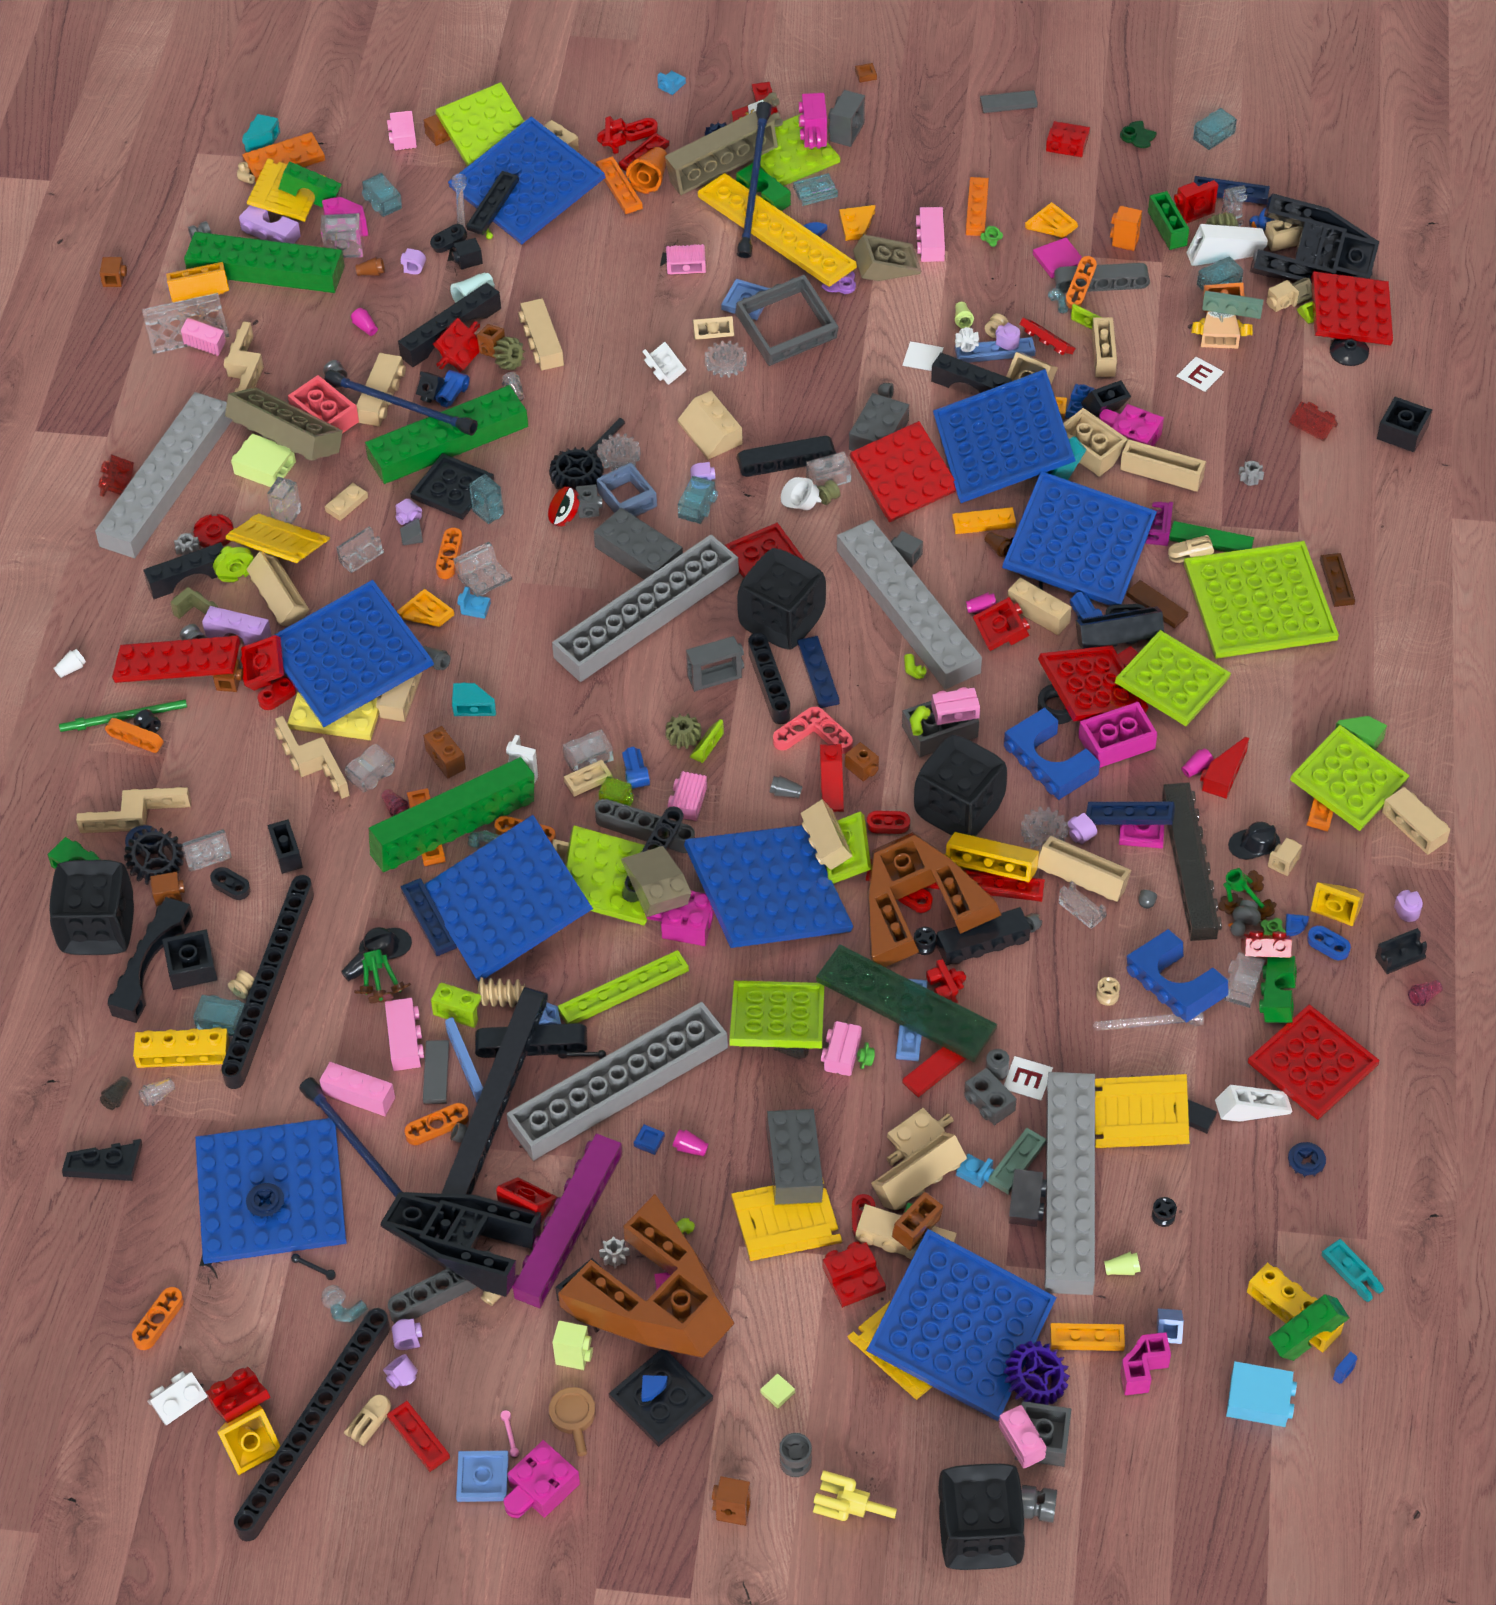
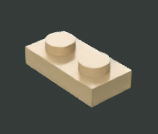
M352 483L325 506V511L341 521L368 498V493Z
M599 760L564 776V782L574 797L612 780V774L603 760Z

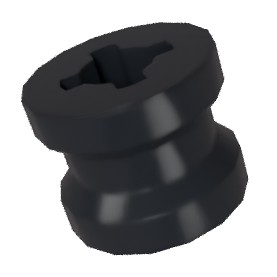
M145 709L136 715L134 725L156 733L161 727V721L154 717V714L149 709Z
M921 927L914 933V942L919 951L918 954L929 955L936 949V933L933 929Z
M1168 1197L1158 1198L1153 1205V1222L1160 1227L1172 1225L1177 1211L1176 1203Z

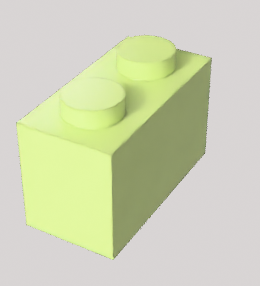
M558 1321L553 1339L556 1365L584 1370L586 1361H591L593 1347H590L592 1337L588 1336L587 1326Z

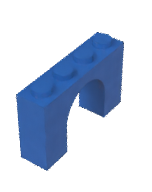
M1043 708L1007 730L1004 736V747L1018 759L1023 767H1026L1031 772L1034 779L1040 781L1045 786L1049 794H1053L1060 800L1098 776L1100 761L1087 748L1062 762H1051L1040 757L1035 749L1057 734L1059 722L1046 708Z
M1167 929L1128 954L1126 969L1131 977L1139 980L1146 990H1150L1155 994L1162 1004L1165 1003L1177 1017H1181L1187 1023L1229 995L1228 980L1215 968H1211L1196 979L1185 983H1175L1165 979L1161 972L1184 957L1183 941Z

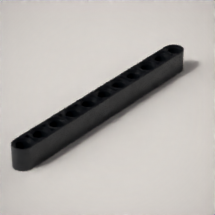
M306 875L296 876L291 882L223 1061L221 1071L225 1085L230 1089L240 1088L246 1080L314 898L311 879Z
M524 987L441 1194H472L548 1000L546 992Z
M374 1308L366 1314L234 1518V1526L238 1537L242 1541H252L260 1534L390 1331L387 1313L383 1309ZM375 1322H382L380 1325H373ZM364 1341H370L366 1345H361ZM350 1361H357L353 1365L348 1364ZM339 1380H343V1381H344V1382H343L342 1384H340V1385H336V1384H335V1383H336L337 1381H339ZM326 1400H331V1403L327 1405L322 1404ZM313 1420L319 1421L315 1425H309V1423ZM298 1441H306L302 1445H295ZM292 1461L290 1465L282 1466L284 1462ZM275 1481L279 1482V1483H278L276 1486H274V1487H270V1486H269V1484L272 1483V1482H275ZM265 1502L264 1506L260 1508L255 1507L258 1503ZM246 1523L252 1524L247 1529L241 1528Z

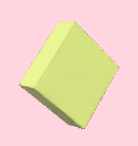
M777 1373L760 1389V1393L778 1409L795 1393V1388Z

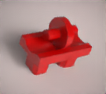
M611 116L606 117L605 129L597 134V141L604 147L610 146L613 154L619 153V146L626 144L625 135L621 132L626 130V123L622 118L613 120Z
M944 960L936 961L935 968L926 971V979L929 985L941 983L942 986L934 988V994L938 1002L949 1000L951 1005L958 1003L956 995L959 992L958 990L964 988L963 982L967 977L963 971H956L955 968L948 970Z

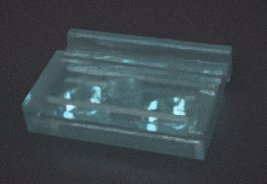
M829 173L793 182V188L799 200L802 201L803 206L838 197V190L835 188Z

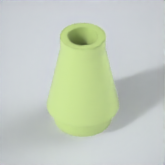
M958 302L955 305V323L962 329L969 328L974 321V316L965 302Z
M1131 1251L1104 1261L1107 1275H1135V1273L1141 1272L1137 1253L1131 1254Z

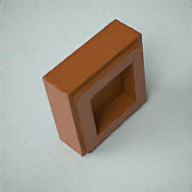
M873 63L855 66V73L859 83L877 80V73Z

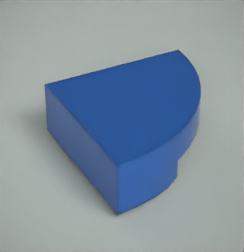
M812 222L803 225L819 237L827 231V225L824 223Z
M1286 914V935L1291 937L1303 932L1307 927L1309 916Z
M643 1375L642 1402L653 1400L654 1397L664 1391L667 1386V1376Z

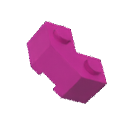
M342 197L322 200L328 230L346 226L349 239L368 236L366 218L361 205Z
M1167 1332L1142 1335L1131 1352L1124 1357L1120 1371L1124 1395L1149 1393L1151 1384L1150 1370L1169 1368L1171 1351Z

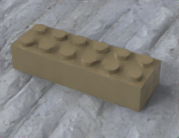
M756 111L665 156L670 183L680 196L754 159L758 131ZM769 117L765 127L762 155L778 147L774 121L771 117Z
M256 387L228 394L225 416L232 419L234 423L242 424L248 430L256 431L262 437L270 438L276 441V444L286 446L290 451L299 453L308 460H317V458L329 457L332 454L339 453L343 430Z

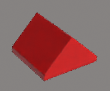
M519 1177L499 1185L496 1189L499 1202L540 1212L541 1223L558 1198Z

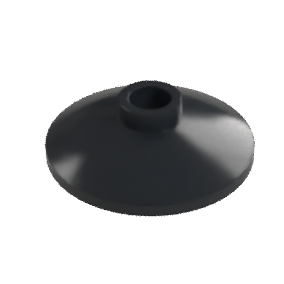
M1335 339L1330 346V355L1339 364L1357 366L1368 359L1369 347L1365 342L1351 339Z

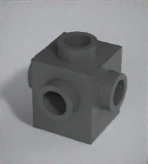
M596 485L577 486L576 491L579 494L577 499L580 502L578 508L579 518L599 516V508H603L602 496H597Z

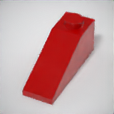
M1244 737L1211 761L1208 770H1203L1200 781L1203 782L1202 791L1227 799L1247 753L1248 737Z
M842 744L820 745L821 800L823 799L833 812H844Z

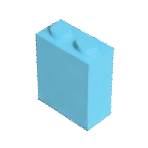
M1234 1361L1226 1417L1286 1427L1287 1419H1292L1294 1404L1290 1403L1291 1396L1295 1397L1297 1382L1293 1381L1294 1372Z

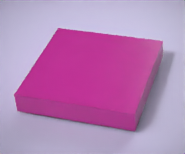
M1067 237L1033 249V256L1050 278H1054V271L1057 268L1078 266L1082 258Z
M1120 825L1119 845L1163 849L1164 825Z

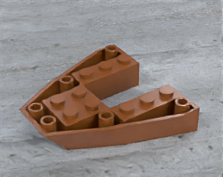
M914 832L872 850L868 885L870 954L877 970H881L919 953L896 900L933 883H937L960 934L1001 916L998 905L993 897L948 855Z
M654 1194L623 1226L624 1240L671 1276L645 1301L594 1261L590 1260L558 1293L559 1304L568 1314L585 1324L650 1347L703 1358L735 1323L713 1277L657 1195Z

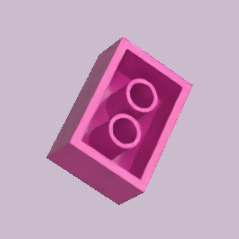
M1139 702L1080 721L1078 737L1084 748H1087L1100 761L1101 768L1155 749L1157 732Z

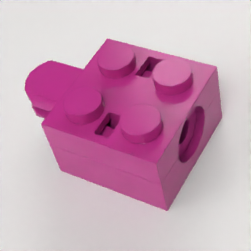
M824 93L802 94V102H798L799 113H802L798 117L799 127L803 128L800 129V140H804L805 148L813 149V147H817V149H821V147L827 146Z
M1129 404L1126 405L1121 414L1105 409L1099 416L1101 421L1129 440L1155 446L1162 434L1164 417Z
M691 891L688 905L646 917L649 920L661 922L662 939L706 946L715 913L706 893Z
M542 1440L507 1473L509 1486L513 1490L503 1500L505 1511L512 1518H519L528 1509L533 1507L545 1518L580 1485L579 1472L548 1443Z

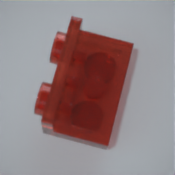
M1302 401L1289 420L1291 425L1322 441H1325L1333 426L1337 427L1338 425L1334 414L1328 411L1323 413L1318 410V406L1311 402L1306 404Z
M111 454L109 459L104 461L101 466L100 472L103 473V476H101L98 487H100L99 495L104 497L107 490L121 495L132 479L134 462Z

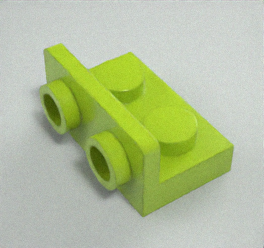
M442 982L439 983L431 998L433 1015L444 1019L453 1017L457 1023L472 1028L476 1027L478 1023L477 1007L481 1001V995Z

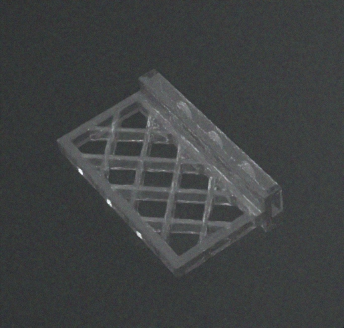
M218 293L142 309L153 354L187 347V344L184 345L183 341L177 342L173 339L177 334H181V329L186 319L193 316H199V322H203L205 319L211 322L213 327L216 325L222 327L225 338L229 337ZM211 312H219L215 319L207 316ZM175 320L181 321L177 327L170 325V322ZM156 324L162 325L158 332L151 329L150 326ZM166 328L174 331L170 337L162 334ZM158 338L166 341L164 345L155 347V342Z

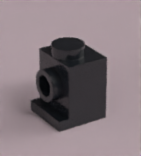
M421 371L416 395L421 396L420 400L431 403L432 400H436V395L444 385L446 378Z

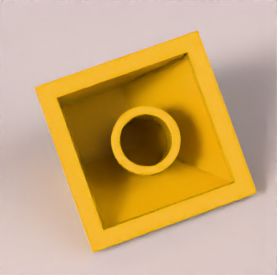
M1317 882L1310 911L1353 926L1362 907L1365 894L1353 888Z
M257 1405L229 1423L225 1422L217 1431L238 1475L275 1456L280 1448L279 1441L260 1405Z

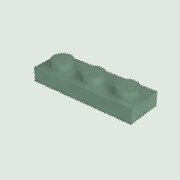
M1205 291L1202 310L1261 319L1264 300Z
M1026 1128L990 1175L988 1183L1009 1194L1013 1186L1014 1169L1027 1170L1045 1146L1046 1138Z

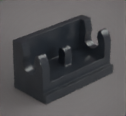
M1418 928L1378 944L1375 958L1386 974L1426 959L1427 943L1426 941L1420 942L1421 932Z

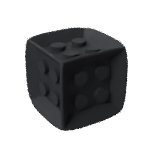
M772 548L757 561L741 582L737 594L739 622L752 634L762 633L766 636L768 642L791 650L798 645L797 640L804 639L820 619L826 604V580L823 572L811 563L784 550Z
M958 735L949 736L924 763L916 778L914 787L915 811L925 821L950 835L958 832L976 836L998 810L1005 796L1007 786V766L1005 762L996 754Z
M73 860L57 865L53 876L49 911L51 929L56 944L62 952L74 955H109L122 953L127 950L132 932L134 902L132 884L123 863L112 860Z
M1000 1463L954 1466L942 1470L939 1476L938 1494L940 1499L941 1544L945 1566L956 1570H980L1011 1567L1021 1563L1025 1548V1537L1023 1534L1024 1510L1017 1467Z

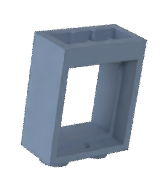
M632 463L621 466L617 470L597 479L598 494L602 496V499L614 513L623 508L636 517L657 507L656 492ZM631 481L640 494L619 503L610 491Z

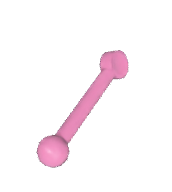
M505 1410L501 1412V1419L505 1422L511 1447L509 1454L512 1457H517L519 1450L515 1447L509 1420L511 1415L509 1411Z

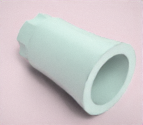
M484 272L464 281L451 284L450 291L455 303L486 282L495 288L492 276Z

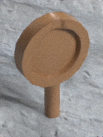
M568 1387L558 1391L552 1397L549 1404V1416L553 1426L559 1431L573 1434L577 1455L585 1456L587 1449L582 1431L586 1430L594 1421L596 1416L595 1402L592 1396L584 1389Z

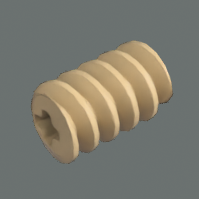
M481 977L477 994L481 995L483 1006H487L490 1000L491 1005L495 1007L498 1001L501 1007H505L507 1001L510 1007H514L526 986L525 983L521 986L519 979L516 980L515 985H512L510 979H507L506 984L503 985L501 978L498 979L496 985L492 978H489L488 983L485 984L483 977Z

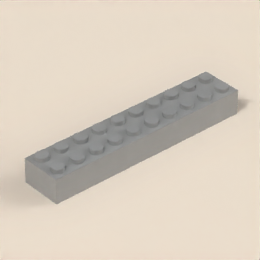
M194 392L95 530L99 547L136 558L232 422V419L225 416L227 402Z
M869 520L837 535V552L945 690L981 673V655L873 520Z
M709 535L552 642L554 659L579 682H582L739 574L738 557L713 535Z
M700 1002L507 1113L508 1127L534 1161L727 1049V1032L704 1003Z
M1048 1072L1044 1291L1058 1294L1093 1295L1095 1283V1074Z

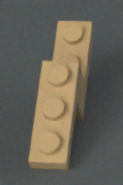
M243 321L241 328L237 330L235 342L230 346V353L224 360V368L227 370L228 377L240 379V385L235 389V392L255 388L264 368L261 354L247 352L253 339L250 322Z
M284 717L276 718L277 727L274 728V732L278 740L282 739V747L286 756L290 754V763L293 770H298L300 776L304 777L323 769L325 776H330L331 778L330 784L333 791H338L341 799L350 796L347 782L324 738L321 737L298 746Z
M188 787L123 790L121 811L77 813L76 821L80 833L130 831L137 826L146 825L147 809L191 807V798Z

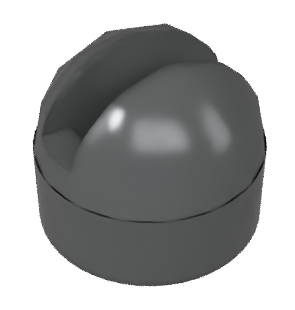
M881 384L878 387V394L892 398L894 392L893 384Z
M1141 890L1138 897L1140 906L1147 909L1153 907L1157 900V894L1150 890Z
M1030 913L1025 916L1031 933L1042 926L1043 921L1039 919V914Z
M459 1122L456 1123L451 1132L450 1139L462 1143L468 1127Z

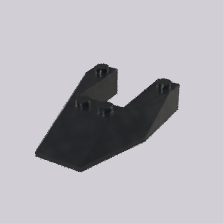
M1272 194L1268 198L1264 217L1303 227L1295 259L1258 249L1254 253L1249 272L1291 281H1299L1305 277L1310 278L1311 281L1313 271L1370 279L1379 246L1378 240L1329 208L1277 194Z
M399 1192L381 1221V1227L427 1258L483 1291L507 1297L515 1282L516 1260L477 1250L474 1247L482 1235L533 1249L535 1238L541 1234V1213L477 1195Z

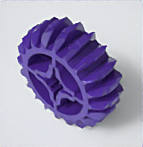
M1028 1341L1025 1344L1018 1345L1016 1350L1010 1352L1009 1358L1005 1361L1008 1367L1004 1369L1003 1373L1008 1375L1004 1383H1011L1012 1386L1009 1388V1392L1015 1391L1017 1393L1015 1399L1022 1397L1023 1402L1051 1405L1064 1395L1063 1391L1068 1387L1066 1381L1070 1377V1375L1064 1373L1068 1366L1061 1363L1064 1357H1057L1058 1349L1050 1350V1343L1042 1347L1041 1341H1036L1034 1344L1032 1341ZM1025 1358V1360H1026V1364H1025L1026 1371L1022 1373V1371H1021V1365H1022L1023 1359ZM1049 1376H1051V1379H1052L1051 1387H1050V1389L1048 1390V1389H1047V1384H1048L1047 1378H1048Z

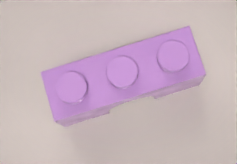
M250 205L239 216L241 230L261 240L294 244L301 237L298 222L282 216L277 222L270 223L268 210Z
M213 606L209 607L202 621L207 638L225 637L232 633L243 640L244 646L272 636L268 619Z

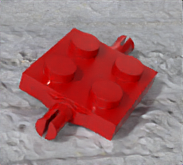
M456 318L433 343L442 356L441 360L436 364L437 367L440 366L439 369H444L449 363L459 372H462L480 352L478 338L474 334L480 328L478 322L474 321L468 328L459 318Z

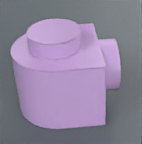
M407 248L406 252L402 253L401 256L404 273H421L426 261L425 255L419 250Z
M1009 322L1005 326L1000 325L995 333L996 345L1005 350L1018 348L1020 342L1019 328Z
M710 462L693 465L690 469L692 485L698 489L712 488V479H715V469L710 467Z
M405 499L396 505V519L399 524L405 526L415 519H421L422 509L412 500Z
M1085 813L1078 817H1072L1067 823V826L1070 828L1069 835L1076 843L1083 844L1097 835L1095 824Z
M1404 890L1396 897L1394 908L1402 920L1413 922L1419 918L1423 902L1417 891L1411 893L1410 890Z
M414 1318L409 1320L401 1319L392 1326L393 1342L396 1349L408 1350L420 1347L419 1337H423L420 1322L415 1323Z
M406 1354L397 1357L383 1369L387 1375V1382L394 1389L398 1386L411 1384L416 1379L415 1375L418 1372Z

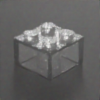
M360 213L321 215L323 247L342 250L343 258L363 257L364 239Z

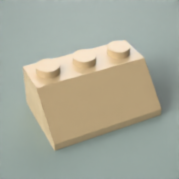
M712 391L695 397L678 418L680 426L708 460L742 445V427Z
M1084 408L1064 422L1068 438L1077 437L1087 449L1079 463L1099 477L1113 467L1128 441L1126 437Z

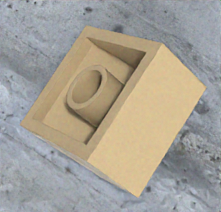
M1016 352L1006 377L1014 381L1046 369L1052 384L1058 367L1027 354Z

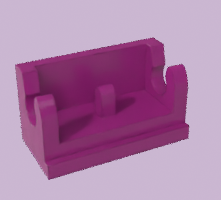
M1153 502L1152 507L1161 509H1152L1157 511L1146 539V544L1168 546L1173 502Z

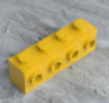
M954 832L946 845V855L961 867L1030 882L1037 871L1039 851L958 832Z
M222 1028L135 1032L133 1057L137 1068L223 1064L230 1046V1038L227 1029Z
M1268 1262L1249 1281L1247 1293L1284 1323L1289 1322L1318 1300L1308 1295L1298 1283L1289 1280L1279 1268L1273 1267ZM1344 1323L1332 1332L1325 1331L1315 1335L1309 1342L1323 1353L1341 1335Z

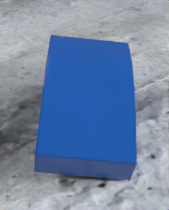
M1075 384L1066 409L1065 418H1071L1084 408L1081 402L1095 388L1084 384Z

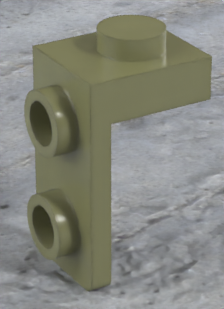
M189 587L179 595H176L170 602L173 615L178 619L193 607L204 614L207 613L210 606L218 608L213 601L209 602L200 592L193 591Z

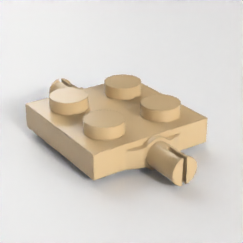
M922 1108L888 1132L887 1138L896 1148V1151L887 1157L888 1163L890 1162V1165L893 1166L900 1159L903 1158L905 1160L945 1132L944 1128L953 1122L952 1116L950 1117V1114H946L937 1121Z

